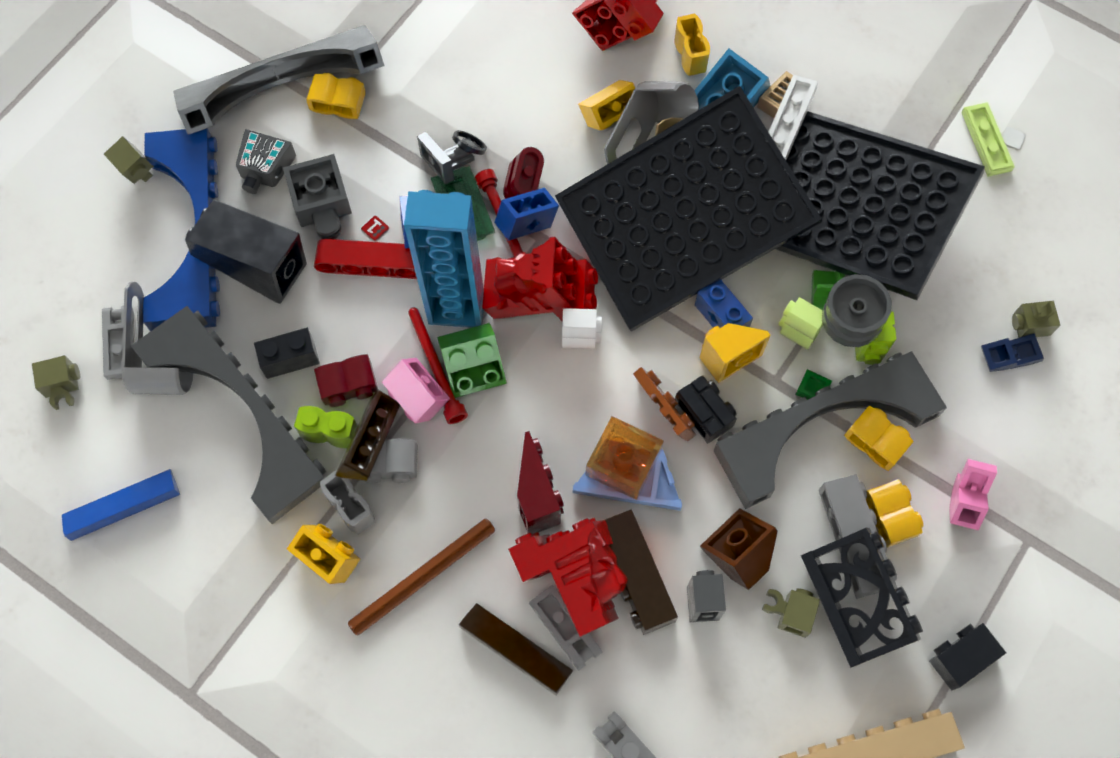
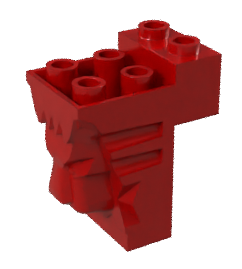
M585 0L572 12L602 51L629 38H633L635 41L653 33L664 13L657 5V0Z
M550 237L549 240L534 248L529 254L523 252L516 258L502 259L496 257L486 259L482 309L493 319L553 312L563 322V308L596 309L595 285L598 283V273L586 259L576 260L556 237Z
M586 518L573 524L574 531L571 532L567 530L552 535H540L539 532L525 534L515 539L517 545L508 549L523 582L540 578L551 572L580 637L619 619L612 599L623 592L625 585L628 583L626 575L617 565L616 555L609 546L613 544L606 521H596L595 518Z

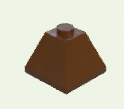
M739 508L700 547L731 580L749 590L770 569L778 531L776 527Z

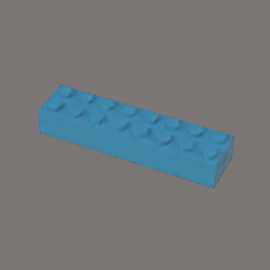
M429 190L408 191L404 228L428 325L468 328L482 325L484 288L471 196L460 192L441 194Z

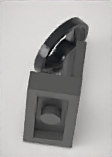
M460 130L455 131L452 136L453 141L457 145L444 151L426 132L417 136L421 157L445 184L454 180L453 170L474 161L473 154L483 155L487 149L485 143L479 138Z

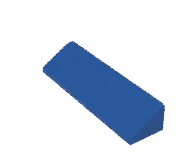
M166 470L62 514L64 536L73 541L179 496L180 492L172 470Z

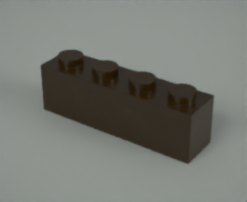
M632 509L605 519L613 544L609 546L617 557V565L628 579L624 591L620 594L624 602H630L633 609L630 617L635 629L641 628L643 635L675 623L678 615Z

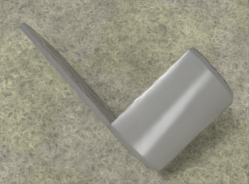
M645 81L639 83L634 89L604 148L607 164L617 159L615 150L632 118H636L641 125V133L633 145L632 149L646 142L655 122L660 123L662 120L671 117L685 119L698 111V98L694 89L683 81Z
M129 282L124 292L122 378L126 389L131 394H186L191 388L193 373L179 372V368H142L141 358L131 347L132 298L137 296L138 299L137 342L143 337L144 294L137 282Z

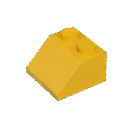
M730 323L721 328L716 326L705 334L699 358L717 383H720L760 358L771 335L766 330Z

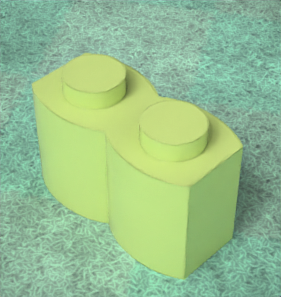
M801 297L796 302L791 300L778 324L782 327L780 334L809 350L823 327L822 310Z

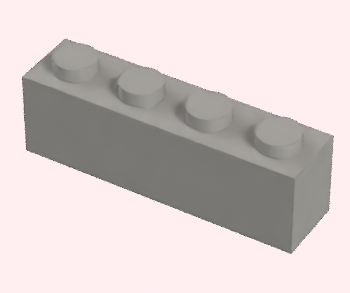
M857 474L823 483L818 491L835 540H839L866 527L870 528L871 532L877 531L875 527L877 525L876 515L873 509H869L865 499L867 498V491L863 482H859ZM880 536L884 546L880 549V551L884 557V560H886L887 557L885 553L887 552V547L884 538ZM861 543L853 544L848 550V564L854 565L853 559L858 551L859 558L866 561L869 558L868 548ZM875 563L874 566L869 570L873 571L874 573L882 577L879 568ZM851 575V586L856 599L879 593V588L874 584ZM897 575L893 576L894 581L897 580Z

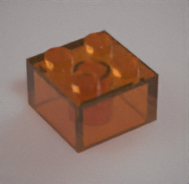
M611 416L586 465L585 475L637 500L662 451L664 440Z

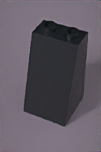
M214 199L208 208L202 211L200 219L193 228L188 230L185 238L190 255L281 304L307 264L298 232Z

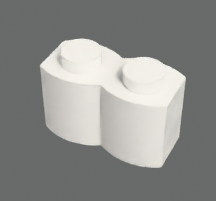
M563 308L562 348L595 349V343L601 342L602 316H596L597 309Z

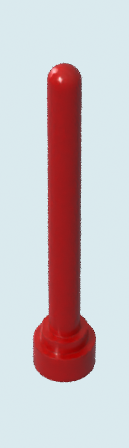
M485 169L476 174L475 180L479 189L487 193L497 216L501 204V199L496 190L498 179L493 169ZM517 238L510 241L507 240L515 258L520 253H523Z
M412 307L409 309L408 314L436 382L450 398L444 405L445 410L443 414L448 424L459 423L468 416L465 406L455 399L419 310Z

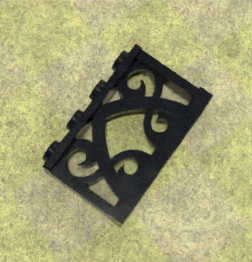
M868 527L800 555L850 668L919 641L921 639L919 633L923 632L917 616H910L906 604H909L910 601L902 586L897 588L893 576L897 574L889 558L884 560L880 551L884 546L877 531L871 532V529ZM861 543L868 548L869 558L866 561L859 558L858 551L853 559L854 565L848 564L847 554L853 544ZM841 548L842 563H821L819 557ZM875 563L877 564L882 577L874 573L873 571L869 570L874 566ZM839 573H843L845 577V584L841 590L835 589L832 585L834 579L842 581ZM851 575L865 579L879 588L878 602L871 619L862 610L853 607L842 608L839 603L850 591ZM890 594L897 609H887ZM852 615H858L867 625L863 627V624L859 621L857 627H852L849 619ZM893 617L898 618L903 624L902 635L895 639L884 636L878 629L880 624H882L886 629L893 630L894 628L890 626V619ZM873 634L886 644L864 654L860 650V646Z

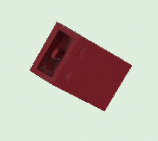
M527 431L524 437L517 500L518 509L527 533L534 534L561 524V514H564L562 508L564 503L559 491H553L552 489L554 488L552 483L553 476L549 465L542 464L543 451L538 438L532 439L530 431Z

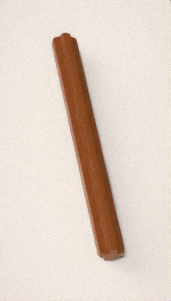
M483 519L349 620L348 626L355 635L363 633L495 532L492 523L488 519Z

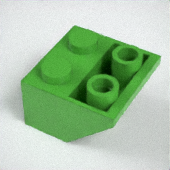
M490 323L437 337L451 390L455 398L507 384L496 337Z

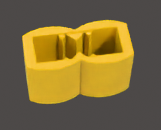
M695 13L677 18L674 38L675 47L682 55V67L689 76L705 73L710 55L709 42L702 34V22Z
M330 73L314 74L306 99L309 110L320 114H335L343 118L358 119L366 94L364 83L353 77L338 79Z
M871 406L865 409L844 434L849 442L865 452L877 465L887 471L897 463L914 442L910 437V433L905 428L891 424L884 411Z
M899 479L867 490V498L865 499L869 509H873L876 515L877 525L875 526L879 536L884 538L886 547L918 537L923 533L922 528L924 524L922 517L911 507V493L908 487L902 485Z

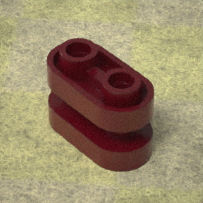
M524 148L510 162L503 188L505 199L538 190L544 166V157L537 148Z

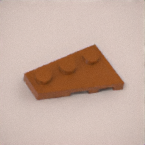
M642 367L635 371L633 375L649 397L659 404L660 412L672 425H675L673 429L676 434L686 441L696 436L692 429L695 426L694 422L686 413L681 415L675 406L679 403L669 391L664 394L658 386L662 382L654 371L650 370L647 372Z

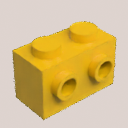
M618 80L579 103V108L587 126L601 131L618 121L635 89L634 83Z
M322 524L302 525L287 547V550L327 583H345L360 561V558L353 553L354 548L344 541L336 540L332 536L333 532Z

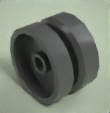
M854 274L843 277L832 287L822 310V323L826 333L835 342L847 347H861L873 342L878 338L891 313L892 300L888 290L878 280L868 275Z

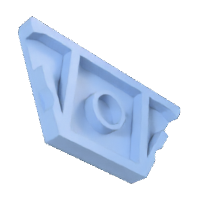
M607 441L598 456L592 460L586 472L574 484L572 491L575 494L681 511L682 502L675 489V482L667 466V459L663 449Z

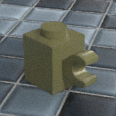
M123 136L104 153L114 167L133 184L140 179L147 182L153 176L149 170L154 166Z
M1054 300L1020 305L1012 316V326L1014 330H1017L1019 338L1034 333L1036 337L1051 336L1061 326Z
M65 355L32 363L35 389L45 398L50 397V405L55 410H59V400L66 398V403L69 406H74V397L69 392L79 390L77 380L81 378L78 365L76 363L73 364Z
M797 588L796 591L791 590L784 601L779 591L769 589L766 595L773 597L776 600V605L764 604L762 610L766 613L781 615L777 628L804 638L811 634L820 599L813 597L814 594L808 590Z

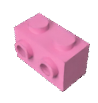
M417 358L402 359L382 381L388 389L390 397L401 405L407 418L415 424L430 421L450 399Z

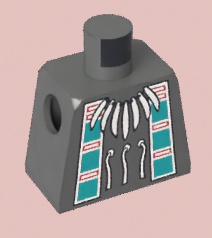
M245 129L236 161V168L240 176L245 179L242 189L248 193L256 194L260 184L275 187L284 175L283 167L290 166L296 157L292 143Z

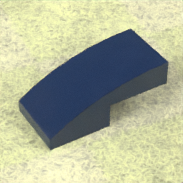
M1035 333L1013 340L1005 338L981 345L990 372L1023 367L1043 362L1044 360Z

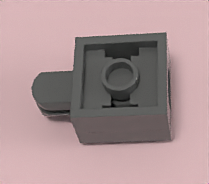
M331 154L283 167L300 226L305 227L314 224L316 233L321 239H336L341 234L339 217L351 214L352 211L335 155Z

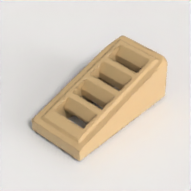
M786 71L759 98L757 108L775 118L780 104L771 98L773 97L782 102L783 97L776 92L784 96L786 91L781 86L787 89L789 84L786 83V80L790 82L793 75Z

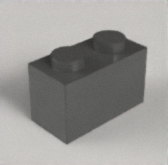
M703 570L696 572V576L691 577L687 586L690 622L719 621L725 613L726 605L722 574L714 575L713 570Z

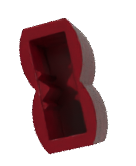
M368 354L350 357L341 362L325 364L314 369L321 400L325 405H330V407L342 406L346 403V400L355 397L360 400L367 399L373 396V393L378 389Z

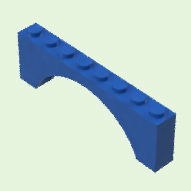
M208 128L189 135L186 129L145 133L144 156L154 166L152 169L167 174L187 190L192 199L196 224L200 219L202 211L208 208L214 198H218L217 183L214 182V175L218 174L217 162L214 159V153L218 151L216 138L211 136ZM188 251L184 261L173 276L157 290L143 298V323L151 332L186 306L193 313L197 310L208 323L204 326L205 328L216 327V317L220 316L219 302L216 301V292L220 291L216 269L193 257Z

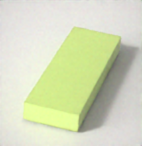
M988 102L964 107L961 113L981 162L985 166L987 176L1011 172L1015 166Z

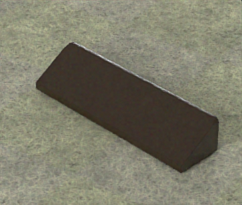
M376 390L362 415L335 476L364 481L369 479L399 410L400 404L382 391Z
M478 603L474 605L459 623V627L556 696L573 672L571 668Z

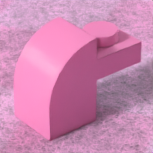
M967 459L962 473L957 474L952 489L949 508L951 524L975 530L980 529L989 509L987 494L997 475V466Z

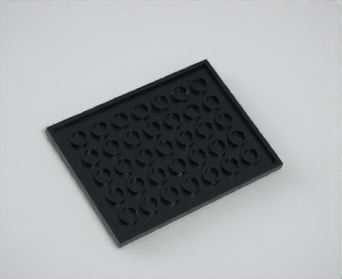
M740 86L555 195L631 332L693 297L701 289L726 278L822 222V218Z
M807 111L786 162L822 218V222L776 248V250L848 276L854 274L868 275L878 280L887 290L918 300L981 180L985 166Z

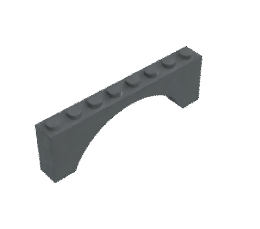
M362 25L174 90L173 93L177 111L189 135L214 126L226 112L239 103L280 84L314 76V74L338 72L363 74L385 65L377 41L367 27Z
M186 306L132 344L131 347L148 368H179V372H189L212 378L230 388L248 405L260 431L263 452L260 476L251 499L267 520L273 524L321 487L320 481L325 478L323 474L327 471L317 459L311 461L306 455L309 449L300 437L294 440L290 435L289 431L292 427L283 416L277 418L271 410L275 406L265 394L260 397L254 390L258 385L248 373L243 376L238 370L241 364L232 352L226 355L221 349L224 343L214 331L209 334L204 326L208 323L197 310L193 313Z
M911 351L904 355L897 353L886 360L887 363L878 366V364L869 366L860 376L854 377V375H850L839 382L840 385L832 389L830 386L820 389L815 393V397L807 400L805 397L798 399L791 404V408L785 411L777 409L768 414L767 419L759 423L757 420L751 421L742 427V431L734 435L732 432H728L719 437L714 453L744 508L748 509L771 497L775 490L776 464L783 445L800 427L818 416L842 409H866L868 406L896 416L915 428L939 417L947 407L913 352Z

